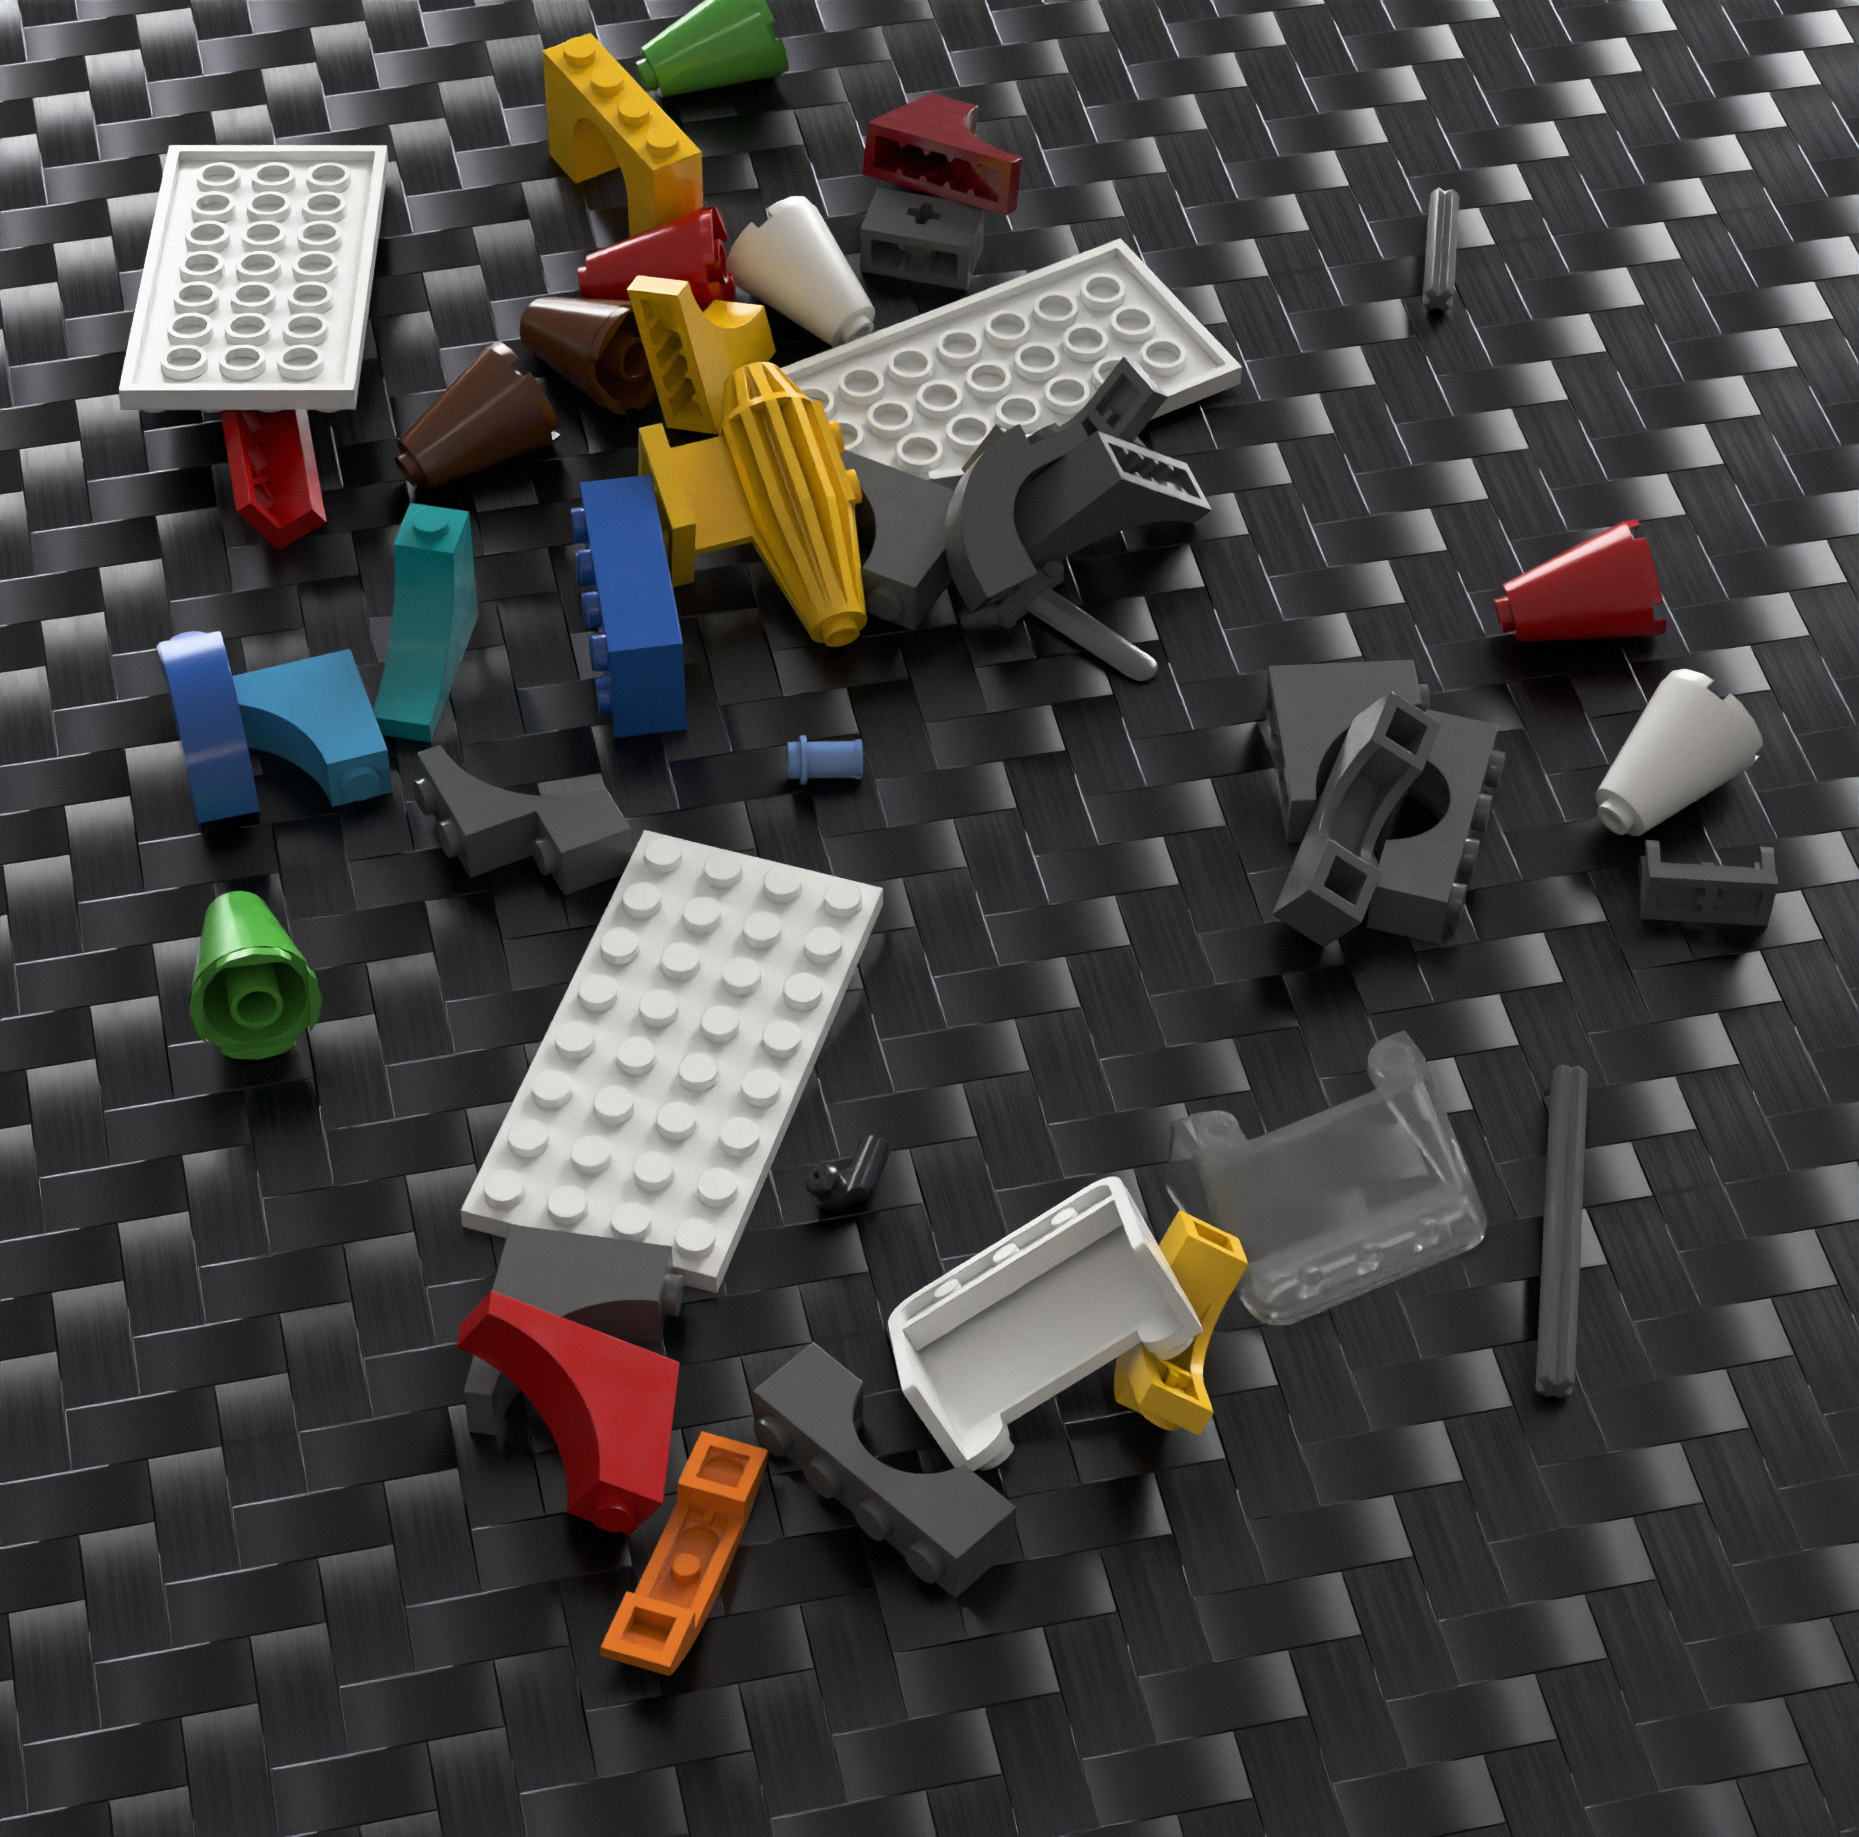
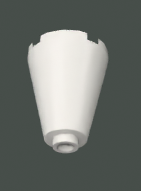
M791 196L774 203L766 209L773 217L759 228L751 222L741 232L731 247L726 261V270L732 275L730 278L734 281L735 285L834 348L872 333L875 309L817 207L804 196Z
M1688 669L1673 670L1657 687L1595 794L1598 805L1597 814L1603 824L1614 833L1619 835L1627 833L1632 836L1644 834L1749 769L1759 758V756H1756V753L1763 747V740L1754 719L1742 703L1731 693L1724 700H1721L1717 695L1708 690V686L1714 681L1711 678Z

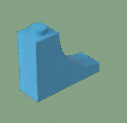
M351 649L232 676L248 748L278 755L301 767L322 787L332 807L392 793L388 750Z

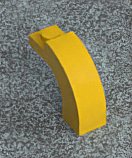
M1179 1210L1159 1244V1248L1194 1309L1203 1331L1193 1337V1341L1187 1349L1168 1360H1159L1154 1353L1147 1350L1143 1342L1118 1356L1114 1374V1395L1117 1403L1141 1413L1147 1420L1160 1428L1175 1431L1180 1426L1200 1436L1214 1413L1203 1382V1365L1206 1350L1220 1313L1246 1270L1248 1261L1239 1238Z

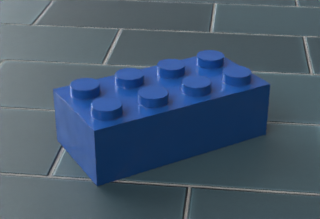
M643 475L581 482V507L571 508L570 511L574 543H584V549L574 552V563L578 587L589 586L590 592L581 593L585 629L596 628L597 631L595 635H588L591 669L596 672H604V677L595 678L599 715L611 713L615 738L686 730L687 713L683 641L652 476Z

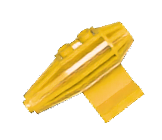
M751 363L738 368L726 378L718 437L670 448L662 423L639 428L638 476H652L672 587L694 582L695 556L752 542L809 633L810 638L815 642L825 643L829 647H840L854 641L859 636V631L867 623L855 518V505L862 503L861 487L855 470H845L840 456L845 452L844 441L837 420L828 421L821 400L812 401L773 363Z

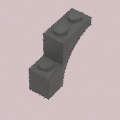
M441 745L417 753L420 779L412 783L417 804L424 816L434 815L437 821V833L443 850L449 858L454 856L459 858L470 878L534 856L540 872L543 875L551 873L563 894L567 895L624 873L633 854L631 827L606 787L561 796L521 794L494 787L468 774L446 754Z

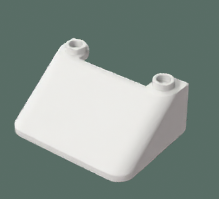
M1107 1177L1085 1187L909 1296L896 1307L888 1319L889 1332L904 1395L953 1466L957 1468L965 1465L973 1472L977 1469H992L1010 1456L1014 1445L1009 1439L1010 1433L1007 1424L1141 1342L1159 1360L1171 1359L1187 1349L1192 1343L1193 1337L1203 1331L1194 1309L1129 1191L1118 1177Z

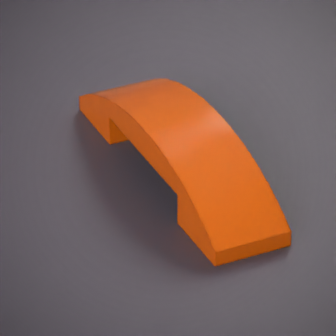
M701 1431L678 1480L676 1505L635 1593L626 1591L600 1647L602 1657L667 1676H671L678 1668L700 1633L734 1559L768 1460L767 1449Z

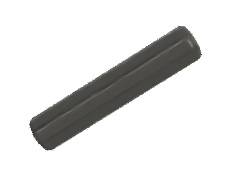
M1437 188L1430 194L1423 287V304L1429 310L1439 308L1445 311L1453 303L1460 197L1453 189L1443 191Z

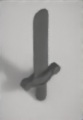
M1051 560L1046 562L1043 568L1036 570L1038 574L1020 591L1005 597L1003 603L997 608V622L1001 627L1011 628L1015 626L1018 619L1030 612L1131 679L1145 681L1154 677L1158 671L1157 662L1151 656L1053 591V588L1064 580V565L1060 561Z

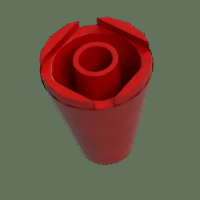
M716 206L701 207L588 254L586 266L578 268V282L582 298L630 301L627 289L637 275L688 281L696 303L702 312L714 300L736 302V287L734 281L730 278L732 275L726 270L727 258L722 243L727 242L728 237L718 208Z
M1633 518L1622 521L1502 584L1503 597L1494 599V607L1502 633L1513 631L1517 642L1637 638L1665 634L1667 627L1666 618L1654 621L1652 606L1663 603V598L1646 537L1635 540L1632 537L1640 526L1638 520Z

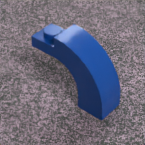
M191 631L172 637L170 641L159 642L157 649L160 665L171 700L191 802L197 822L203 823L259 812L260 808L244 726L221 632L206 634L200 631Z

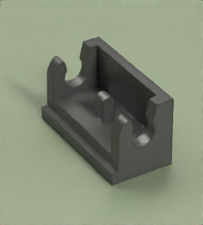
M1645 840V856L1640 857L1638 867L1641 919L1768 926L1778 887L1773 848L1759 846V863L1754 862L1753 867L1718 866L1710 862H1701L1700 864L1661 862L1659 841Z

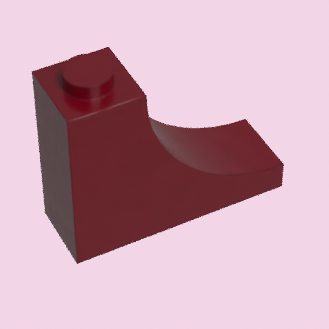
M931 93L867 123L862 175L1006 216L1017 209L1023 157L999 150L975 136L978 115L977 105Z

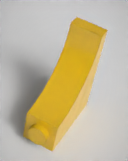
M637 275L627 291L667 428L718 434L726 378L732 372L745 365L756 362H769L776 352L764 306L714 300L702 312L696 303L688 281Z

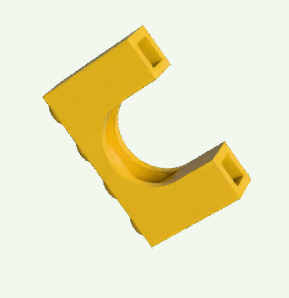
M591 33L569 39L562 44L543 50L549 155L575 184L620 167L627 190L630 237L703 207L702 151Z

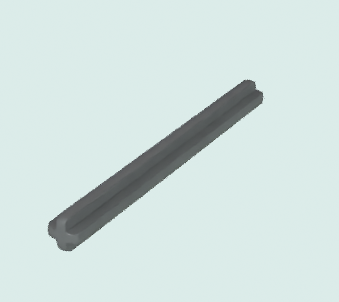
M1565 1064L1559 1065L1553 1070L1550 1086L1535 1386L1540 1395L1544 1397L1555 1396L1560 1399L1567 1398L1572 1394L1575 1382L1588 1074L1581 1066L1569 1067Z

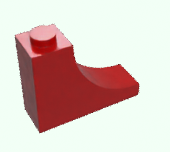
M491 1290L460 1324L457 1348L475 1355L504 1374L528 1397L541 1414L553 1435L563 1461L567 1481V1513L591 1521L598 1528L605 1531L621 1532L630 1536L663 1504L680 1362Z

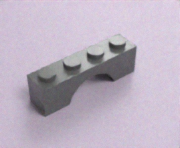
M1393 691L1385 694L1353 718L1272 913L1274 917L1322 947L1327 946L1362 923L1382 871L1371 865L1374 845L1395 804L1412 782L1422 773L1441 727V722Z
M1426 709L1425 713L1442 724L1424 769L1408 787L1407 794L1427 806L1438 818L1439 823L1429 831L1414 837L1386 840L1377 868L1382 873L1370 900L1367 928L1441 944L1447 921H1460L1468 885L1459 883L1461 874L1473 876L1481 840L1472 838L1474 830L1486 831L1493 802V796L1485 794L1486 787L1498 788L1506 752L1495 750L1499 725Z
M812 1342L753 1390L754 1432L762 1446L774 1456L781 1457L784 1455L801 1469L809 1484L821 1496L828 1499L832 1497L837 1499L854 1514L860 1527L871 1538L877 1541L886 1540L904 1555L912 1571L923 1581L929 1584L936 1582L956 1599L1015 1547L1017 1507L967 1466L963 1465L934 1474L908 1473L883 1464L864 1448L857 1437V1433L863 1423V1382L816 1343Z

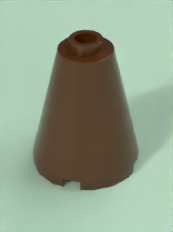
M540 297L534 300L524 311L520 320V338L524 347L601 408L618 415H627L625 411L632 408L642 410L648 407L658 396L630 301Z
M495 341L487 346L397 441L401 453L394 457L401 473L412 486H416L421 482L427 489L431 490L549 446L561 438V434L554 431L560 427L558 418L540 385L531 373L523 376L519 371L511 367L510 364L519 358L502 342Z

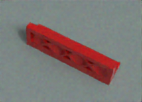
M259 410L221 411L236 512L276 549L285 548L326 523L307 410H281L273 413Z

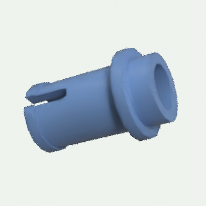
M801 735L798 742H787V778L799 779L800 785H806L807 779L817 778L862 779V740L807 742L806 735Z

